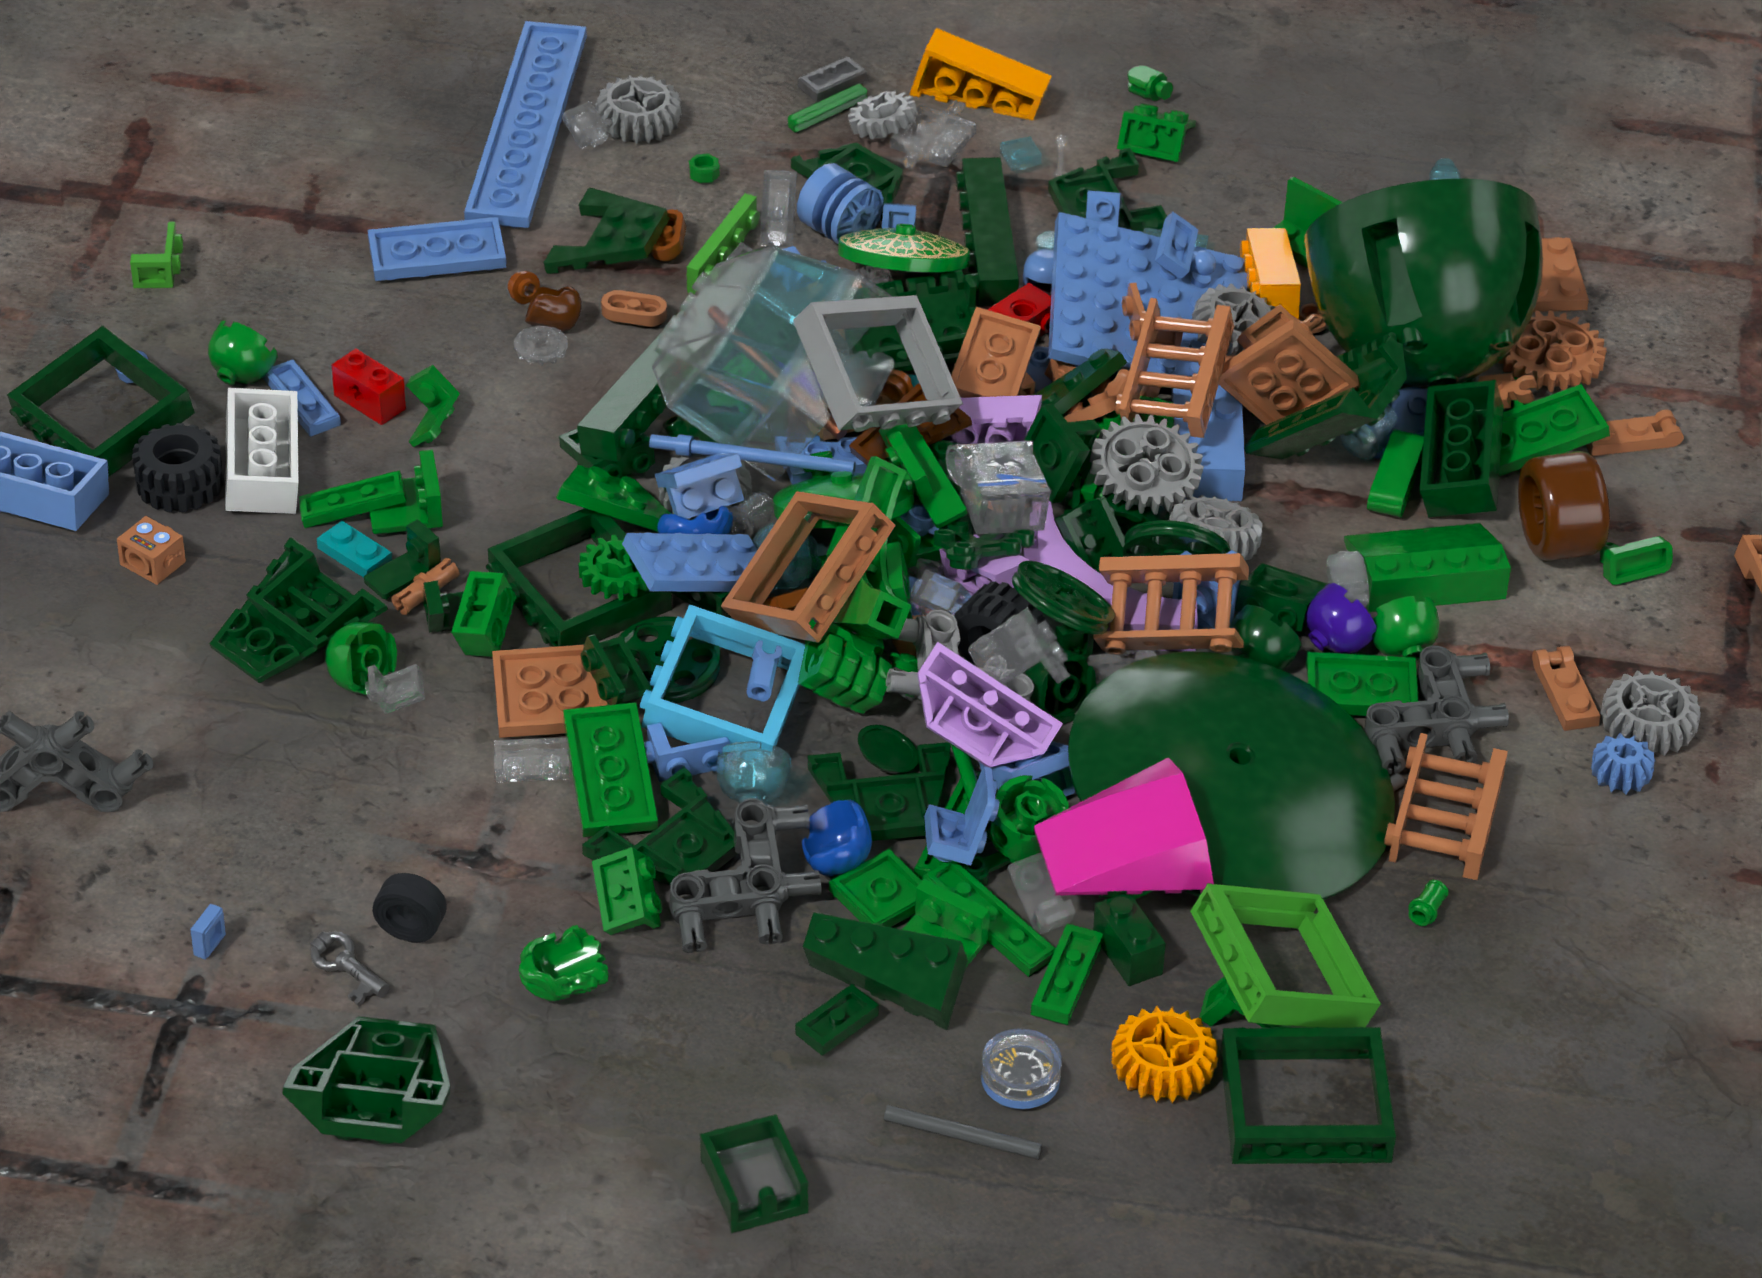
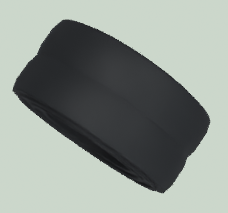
M397 873L390 876L383 883L373 902L372 912L378 925L391 936L412 943H420L429 940L435 935L446 914L447 903L440 889L429 880L411 873Z

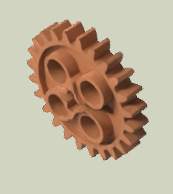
M1549 310L1547 316H1543L1539 311H1536L1535 317H1531L1520 339L1498 363L1504 364V372L1512 371L1513 378H1519L1524 375L1534 376L1537 383L1536 390H1539L1543 385L1548 387L1549 392H1553L1554 388L1558 386L1563 391L1567 389L1568 385L1574 387L1581 384V382L1590 385L1591 378L1597 379L1599 371H1603L1606 355L1604 339L1598 338V330L1589 331L1590 323L1579 325V317L1568 320L1564 312L1560 317H1555L1551 310Z

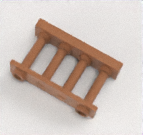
M1150 298L1147 311H1142L1140 316L1139 328L1141 332L1124 392L1117 396L1116 414L1120 415L1121 419L1125 416L1131 423L1135 413L1183 418V421L1188 423L1190 437L1204 438L1234 330L1231 307L1217 305L1214 317L1209 318L1208 321L1161 316L1157 299ZM1158 330L1203 334L1208 338L1206 346H1201L1200 349L1154 344ZM1150 357L1198 362L1200 366L1198 374L1194 373L1193 376L1147 372ZM1143 385L1191 390L1192 394L1191 401H1186L1185 404L1139 400Z
M1241 553L1100 557L1099 571L1107 583L1113 586L1111 607L1115 617L1110 623L1109 631L1103 634H1094L1093 638L1106 653L1121 655L1126 653V650L1211 649L1215 652L1225 653L1230 652L1232 648H1243V639L1235 628H1230L1233 584L1237 580H1248L1249 566ZM1201 581H1215L1218 583L1215 629H1194L1197 585L1201 584ZM1166 582H1180L1183 584L1180 629L1159 630L1162 586L1166 585ZM1131 583H1145L1148 585L1144 630L1124 631L1127 587L1131 586Z
M1420 733L1417 747H1409L1405 768H1409L1410 773L1396 824L1389 823L1386 831L1384 844L1391 846L1389 861L1396 863L1401 845L1459 857L1458 861L1465 862L1463 877L1478 880L1504 778L1508 751L1493 748L1490 763L1483 761L1482 765L1425 753L1428 734ZM1427 768L1479 779L1478 783L1484 784V787H1476V790L1419 779L1421 769ZM1415 793L1470 804L1472 809L1477 810V814L1469 813V816L1414 805L1412 802ZM1408 819L1465 830V835H1470L1471 838L1470 840L1463 839L1462 842L1408 831L1405 828Z

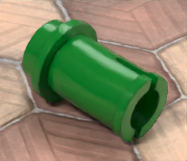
M1439 880L1428 881L1420 896L1410 902L1408 915L1413 923L1419 926H1426L1436 920L1438 916L1437 910L1449 894L1448 888L1444 883Z

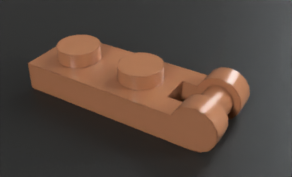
M1662 410L1655 416L1606 421L1609 425L1610 436L1589 443L1586 446L1591 456L1675 447L1683 441L1684 435L1679 426L1676 425V419L1672 411Z
M1568 645L1558 647L1556 651L1547 652L1546 649L1534 650L1532 654L1533 666L1563 730L1568 731L1599 726L1601 715L1574 662L1572 648ZM1559 665L1560 668L1552 669L1551 666Z

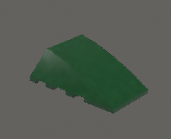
M290 537L284 545L285 551L280 558L272 560L266 568L267 575L258 586L253 585L246 595L248 600L241 609L234 610L209 644L213 650L252 679L261 683L326 648L335 632L352 622H368L387 611V605L363 588L355 595L351 594L320 572L315 554Z

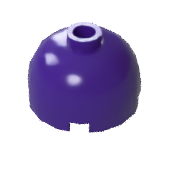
M1336 583L1327 584L1312 599L1306 613L1307 625L1311 632L1308 636L1319 650L1327 649L1331 653L1353 654L1366 647L1373 640L1372 634L1376 632L1377 628L1363 604L1358 599L1351 603L1344 596L1348 590Z

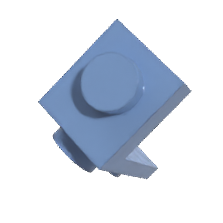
M661 723L647 725V741H644L647 763H652L659 782L666 781L683 767L688 769L692 775L730 767V742L728 737L671 748Z

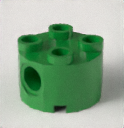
M1030 775L1018 776L1004 783L996 794L995 799H998L1000 802L995 820L993 822L989 821L987 832L994 847L1005 857H1008L1010 862L1016 866H1026L1029 863L1044 860L1034 832V825L1069 808L1068 800L1063 791L1047 779L1042 778L1040 782L1032 780L1033 776Z

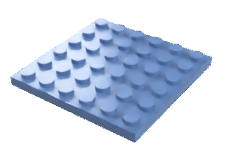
M1059 212L1055 220L1048 358L1079 366L1088 361V358L1096 351L1111 349L1121 352L1127 361L1119 370H1130L1137 342L1131 340L1129 331L1130 319L1129 316H1124L1122 311V297L1127 296L1129 283L1137 284L1145 311H1147L1150 298H1156L1161 316L1192 319V313L1197 300L1209 288L1215 289L1218 284L1227 288L1231 283L1237 289L1244 286L1247 291V273H1245L1244 258L1195 246L1194 249L1196 251L1206 250L1212 253L1216 260V267L1210 275H1200L1194 271L1192 272L1190 269L1189 273L1180 279L1170 271L1163 269L1155 261L1160 237ZM1183 332L1180 347L1200 349L1201 346H1206V343L1197 341L1198 334ZM1150 357L1147 372L1193 376L1194 373L1198 374L1200 366L1198 362Z

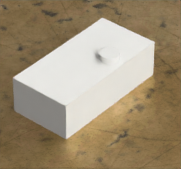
M228 388L225 511L296 514L299 483L297 391Z

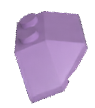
M939 642L936 643L917 673L926 728L986 767L993 768L1042 756L1063 724Z

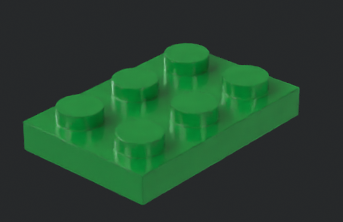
M1307 652V683L1330 697L1349 715L1366 716L1368 708L1376 703L1401 701L1402 703L1418 702L1416 657Z

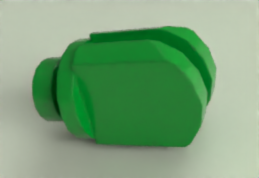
M1144 65L1136 66L1128 71L1129 92L1153 101L1159 99L1166 100L1171 96L1173 84L1168 81L1162 72Z

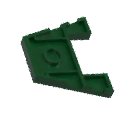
M1130 147L1124 148L1119 151V156L1109 160L1106 156L1098 159L1097 165L1086 170L1080 167L1049 180L1048 192L1058 212L1086 218L1088 191L1119 193L1113 179L1138 175L1139 163ZM1122 198L1118 227L1143 233H1162L1164 220L1167 215L1161 205L1129 210Z
M588 188L578 204L582 216H603L586 246L554 245L543 262L547 274L558 273V267L573 265L574 270L583 269L588 266L589 262L605 260L606 265L647 258L669 221L667 209L595 188Z
M943 742L917 745V758L921 773L847 780L840 752L807 755V767L831 803L837 800H853L862 807L871 830L872 841L926 836L924 816L929 804L937 807L940 805L951 756V744Z
M685 767L661 784V795L682 810L639 843L633 845L608 827H604L582 844V854L592 860L633 847L652 860L656 870V877L653 880L671 885L672 880L682 873L706 869L709 872H716L738 853L735 852L734 830L720 811L713 809L707 801V794L701 787L697 788L692 781V774Z

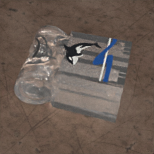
M1032 440L952 444L947 447V470L953 482L961 486V494L976 535L1010 533L1018 529L1033 531L1045 529L1051 491L1035 456L1032 455Z

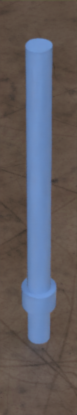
M651 434L649 441L650 448L675 451L676 455L691 457L692 454L712 456L718 453H739L740 460L833 473L849 471L852 475H854L856 468L855 461L694 440L693 436L679 434L678 437Z

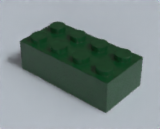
M1496 380L1428 387L1420 493L1428 518L1497 511L1504 406Z

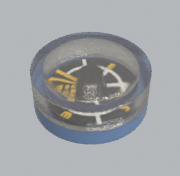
M1010 1029L995 1035L988 1041L982 1054L981 1081L984 1090L994 1101L1010 1108L1029 1109L1045 1104L1054 1097L1060 1086L1062 1064L1060 1050L1056 1043L1048 1036L1031 1029Z

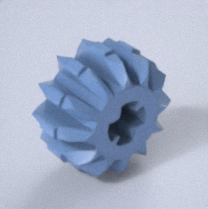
M1621 733L1616 738L1605 736L1604 741L1597 743L1593 751L1592 775L1597 777L1598 785H1608L1610 792L1616 789L1622 790L1625 795H1627L1630 789L1640 792L1645 784H1649V781L1652 779L1655 763L1654 752L1648 749V742H1637L1635 735L1631 738H1624Z

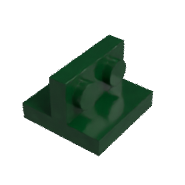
M1053 404L1042 405L1015 458L1025 466L1026 470L1030 471L1028 474L1031 478H1045L1036 480H1046V482L1035 483L1039 488L1049 487L1051 492L1043 493L1051 503L1063 502L1101 428L1094 420L1067 422Z

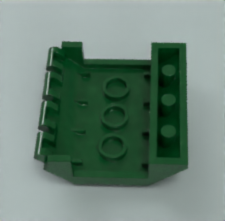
M962 270L938 273L939 286L937 287L934 276L931 274L907 278V292L903 290L902 281L895 280L874 284L876 297L871 296L869 285L845 289L846 295H842V300L917 295L946 365L949 367L956 364L976 308V285L971 274L963 276ZM895 325L845 329L847 340L865 381L881 379L888 370H900L906 374L915 373Z
M1394 332L1387 333L1374 339L1372 342H1367L1336 356L1358 375L1359 385L1258 428L1244 446L1246 454L1281 460L1295 454L1299 457L1307 453L1313 446L1320 444L1323 447L1339 435L1349 436L1358 430L1360 426L1365 424L1373 426L1378 423L1386 414L1384 412L1385 408L1399 397L1400 392L1398 390L1407 379L1403 344L1397 342L1396 334Z

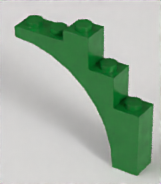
M877 456L871 457L854 500L874 503L891 520L907 471ZM838 523L826 555L830 556L850 524ZM871 528L875 533L878 530L877 528ZM888 538L833 620V623L863 637L898 639L912 606L898 599L893 594L888 582L886 567Z

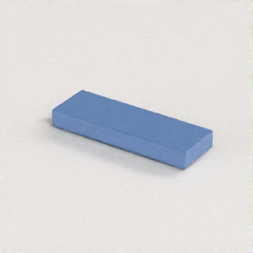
M294 359L273 366L264 376L265 382L272 390L297 391L298 422L310 437L341 425L340 415Z

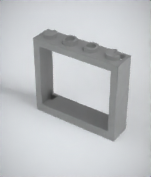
M917 295L811 302L793 319V323L838 430L854 429L855 432H861L870 427L889 429L902 424H907L908 427H914L924 422H933L936 425L942 424L950 420V415L963 404ZM895 325L927 401L860 406L829 330Z

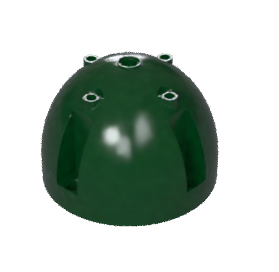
M1466 178L1434 179L1375 190L1347 200L1326 211L1310 225L1304 239L1313 296L1327 328L1346 352L1367 342H1372L1374 339L1387 333L1394 332L1397 342L1403 344L1407 379L1402 386L1428 388L1431 386L1474 382L1477 376L1492 368L1517 343L1530 322L1537 304L1543 270L1542 239L1537 205L1528 193L1505 183Z

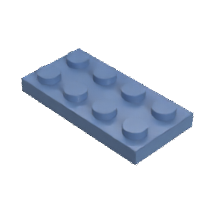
M498 217L368 230V242L375 281L506 268V255Z
M627 533L622 543L649 591L730 592L757 552V548L749 535Z

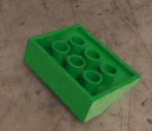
M1481 523L1344 536V543L1368 612H1376V608L1407 596H1415L1416 602H1426L1424 596L1430 597L1434 601L1435 606L1506 599L1511 567L1502 544Z

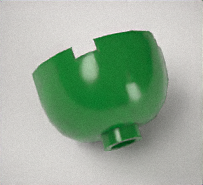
M221 321L208 343V357L211 365L217 371V377L230 385H234L235 382L239 384H252L261 380L278 358L277 350L273 348L270 352L264 346L267 339L252 328L238 322H233L229 327L225 326L226 321Z
M1407 596L1392 600L1376 608L1377 616L1373 618L1377 630L1372 634L1374 646L1385 656L1416 657V660H1418L1421 651L1425 647L1432 646L1439 633L1438 612L1434 601L1430 597L1424 596L1426 602H1416L1415 596Z
M352 622L337 630L332 636L326 650V666L329 675L338 686L361 695H375L387 686L388 683L381 682L387 678L388 672L394 673L397 647L395 638L391 633L385 632L384 628H382L384 627L383 625L372 622Z

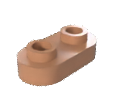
M614 290L602 297L601 312L606 319L613 322L655 327L666 320L667 303L663 298L656 295Z
M1107 391L1089 398V406L1083 407L1082 402L1076 403L1064 413L1065 416L1063 417L1067 422L1094 420L1115 411L1117 397L1116 395L1109 397Z

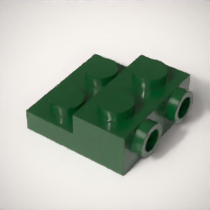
M578 429L559 436L560 448L576 460L578 465L587 468L596 466L604 469L611 476L622 478L629 474L645 473L650 469L651 465L656 464L654 448L649 447L650 438L644 433L641 434L632 448L627 450L618 462L581 455Z
M1261 563L1248 576V580H1244L1240 584L1235 611L1240 612L1246 605H1255L1273 613L1274 616L1271 618V621L1279 627L1285 622L1294 632L1302 631L1307 626L1306 613L1312 599L1327 583Z

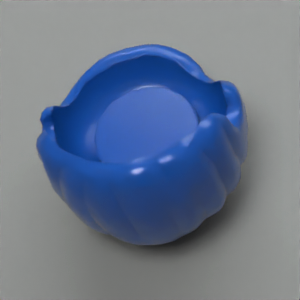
M721 506L719 511L714 510L701 513L693 520H688L675 514H663L659 519L657 531L658 533L730 534L734 517L732 511L725 506Z
M837 800L810 815V833L808 839L805 837L802 840V848L805 858L813 870H819V874L824 876L841 875L857 868L867 859L871 850L872 835L866 815L857 802L853 800Z

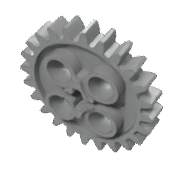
M1139 414L1135 415L1134 422L1132 423L1125 416L1122 417L1120 426L1113 421L1110 422L1109 429H1101L1099 439L1095 438L1089 462L1092 463L1090 473L1096 475L1094 484L1104 485L1103 495L1115 494L1114 504L1121 500L1126 501V510H1129L1134 504L1138 505V510L1141 514L1145 511V507H1151L1152 512L1157 514L1159 506H1163L1165 510L1171 512L1173 502L1175 504L1183 503L1185 498L1193 496L1195 489L1198 490L1204 466L1201 465L1203 455L1196 453L1198 443L1188 444L1191 434L1179 435L1180 425L1177 424L1170 429L1166 427V418L1157 424L1154 421L1153 415L1148 417L1147 422H1143Z

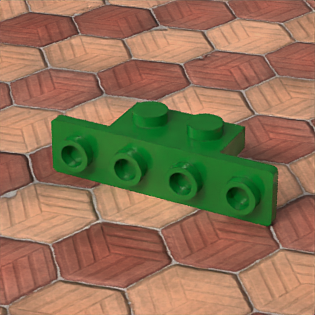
M902 424L889 429L879 430L881 438L888 447L885 449L889 461L891 464L907 471L903 484L908 492L914 490L936 528H942L948 525V523L967 515L966 506L916 426L908 427L907 424Z

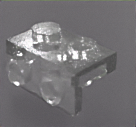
M566 738L494 740L495 782L570 780L569 750Z

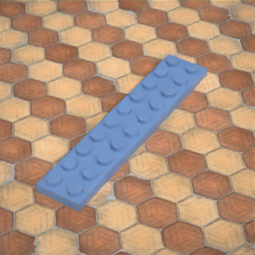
M525 21L464 211L465 220L498 217L499 225L513 228H529L587 38L586 27Z

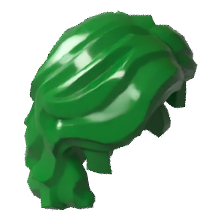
M578 925L567 929L558 941H555L557 939L555 932L534 939L525 946L520 955L519 976L522 984L532 994L547 1001H559L569 998L572 994L578 995L591 992V989H596L598 985L605 984L608 981V965L601 963L606 960V957L600 953L601 943L594 936L588 935L587 931L584 928L578 927Z

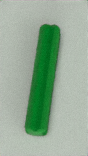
M862 84L853 85L789 115L787 125L794 133H798L857 105L858 102L867 99L868 91Z

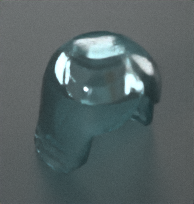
M1390 405L1384 410L1385 416L1375 425L1369 426L1365 424L1349 436L1340 435L1341 443L1349 453L1358 458L1370 460L1383 451L1387 444V435L1398 420L1395 410Z

